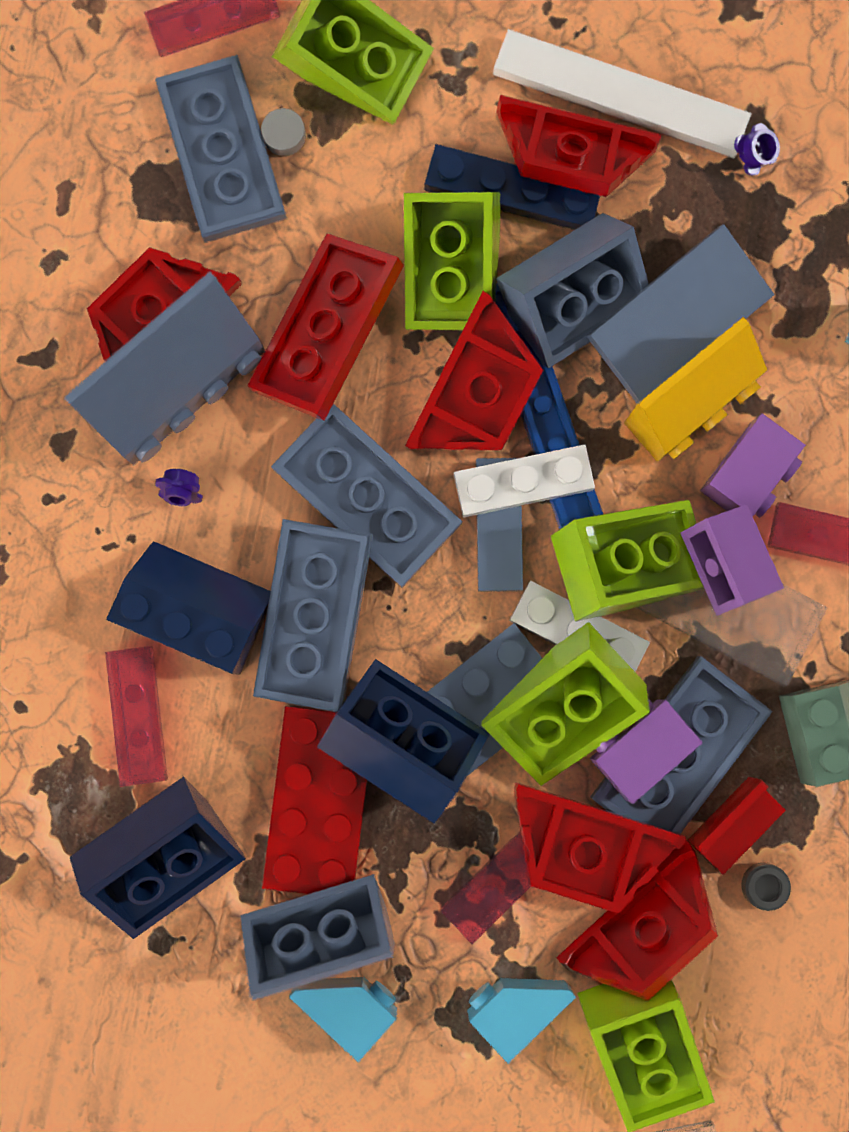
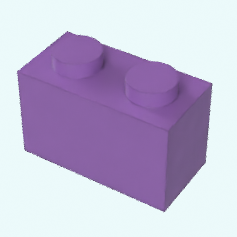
M761 413L748 425L700 491L726 511L747 504L752 517L756 515L760 518L775 501L776 496L771 492L778 482L782 480L786 483L801 466L802 461L797 457L806 445Z
M747 504L706 518L680 532L716 616L784 589L777 569L772 562Z
M648 699L650 713L607 742H602L596 749L597 752L589 758L619 794L631 804H634L703 743L666 700H656L652 703Z

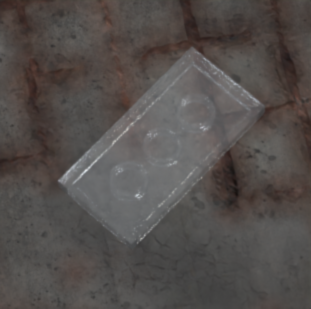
M783 584L784 589L718 616L715 614L705 589L636 608L779 685L788 686L828 607Z

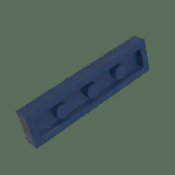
M435 144L424 183V191L431 193L500 192V211L573 230L595 218L600 195L523 177L520 175L515 164Z

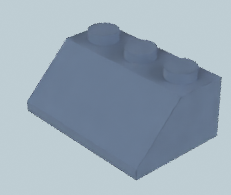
M604 213L496 278L508 315L542 364L547 368L552 367L588 344L590 341L586 336L648 285L634 227Z
M374 874L240 915L249 992L252 1000L394 956L395 942L387 907Z

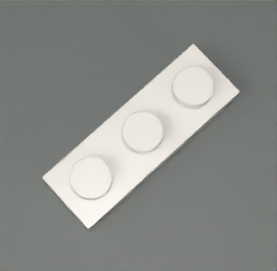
M586 445L454 472L463 518L593 491L595 488Z
M531 580L509 620L555 645L589 622L635 672L650 644L649 641L601 616L575 622L568 599Z

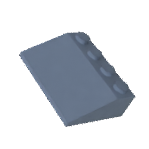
M209 272L64 398L126 460L135 465L139 460L143 463L155 456L162 447L160 442L173 431L179 433L186 429L195 419L193 413L206 402L213 404L227 392L229 388L227 384L239 373L246 375L255 369L262 358L260 355L265 350L258 336L218 280Z

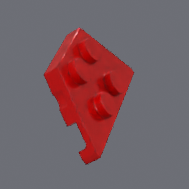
M500 95L496 111L521 176L604 197L611 194L656 153L661 139V134Z
M149 247L87 307L92 326L99 339L98 344L103 360L106 362L209 272L218 280L229 297L242 285L240 278L230 272L224 274L205 268L203 264L189 259L179 260L173 258L169 253Z
M482 291L405 444V447L409 449L503 450L544 371L492 297Z
M515 782L514 794L528 883L531 887L619 914L634 898L636 890L640 886L647 884L659 872L658 866L675 848L679 850L685 843L686 837L682 834Z
M685 840L684 845L679 850H673L658 866L659 872L647 884L640 886L636 890L634 898L619 914L607 910L556 957L557 960L567 970L649 1001L718 937L697 854L687 840Z

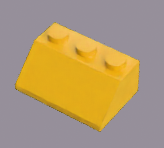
M742 317L641 400L624 421L628 429L657 462L667 454L673 460L694 444V441L689 437L701 426L708 432L728 415L723 408L733 399H736L741 405L761 388L756 380L767 371V367L750 323Z

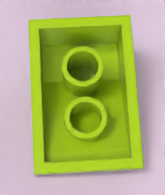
M302 0L272 57L307 82L393 124L397 120L434 48L370 0Z
M500 192L404 193L405 330H463L482 291L489 294L495 302L500 243Z
M690 500L575 519L551 535L575 622L618 613L705 589L680 532L697 524Z
M587 622L554 646L482 720L481 726L542 786L597 749L602 742H607L650 713L647 686L599 632Z
M672 979L649 1001L606 984L577 993L589 1031L627 1132H633L715 1102L680 997Z

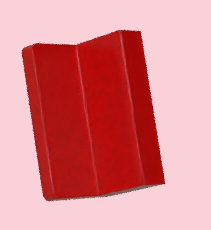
M748 777L687 840L722 875L786 811L766 791L768 786L760 779Z

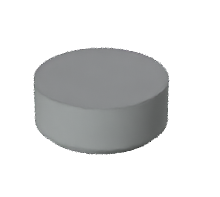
M285 108L276 109L270 112L262 122L261 132L266 147L272 153L279 156H289L302 148L306 133L304 123L296 112Z

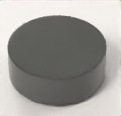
M765 862L754 864L746 870L742 878L741 887L745 898L749 903L761 910L773 911L779 909L787 902L790 896L791 884L788 876L782 869L773 864Z

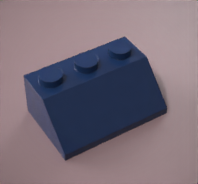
M153 541L124 578L106 620L226 672L240 675L267 614L271 591Z
M375 659L336 713L317 747L435 824L458 793L490 734Z
M184 776L69 857L80 895L132 939H135L246 859L209 802Z

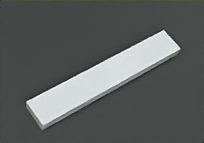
M509 29L493 70V75L732 158H735L737 154L734 148L735 139L739 135H744L751 116L750 112Z

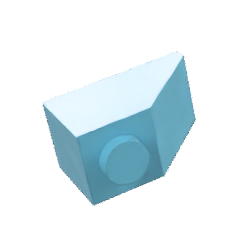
M365 977L321 979L293 988L289 996L295 1004L357 1062L364 1057L397 1018V1007L393 1004L396 1001L395 996L379 981H375L372 985Z
M500 978L493 986L489 982L485 983L472 995L469 1000L471 1007L467 1010L468 1018L476 1030L509 1063L576 996L565 980Z

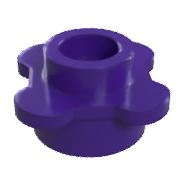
M758 123L752 127V131L747 135L736 137L734 148L745 163V173L749 176H755L760 173L761 167L776 162L780 151V144L773 131L769 130L764 124Z
M168 469L164 472L163 478L156 479L155 486L160 488L158 496L171 505L188 506L190 503H200L203 496L198 493L200 490L199 477L190 471Z

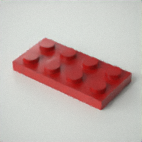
M326 233L247 387L256 394L325 421L404 267L399 257Z
M285 706L262 889L312 894L356 880L367 779L317 747L337 712Z

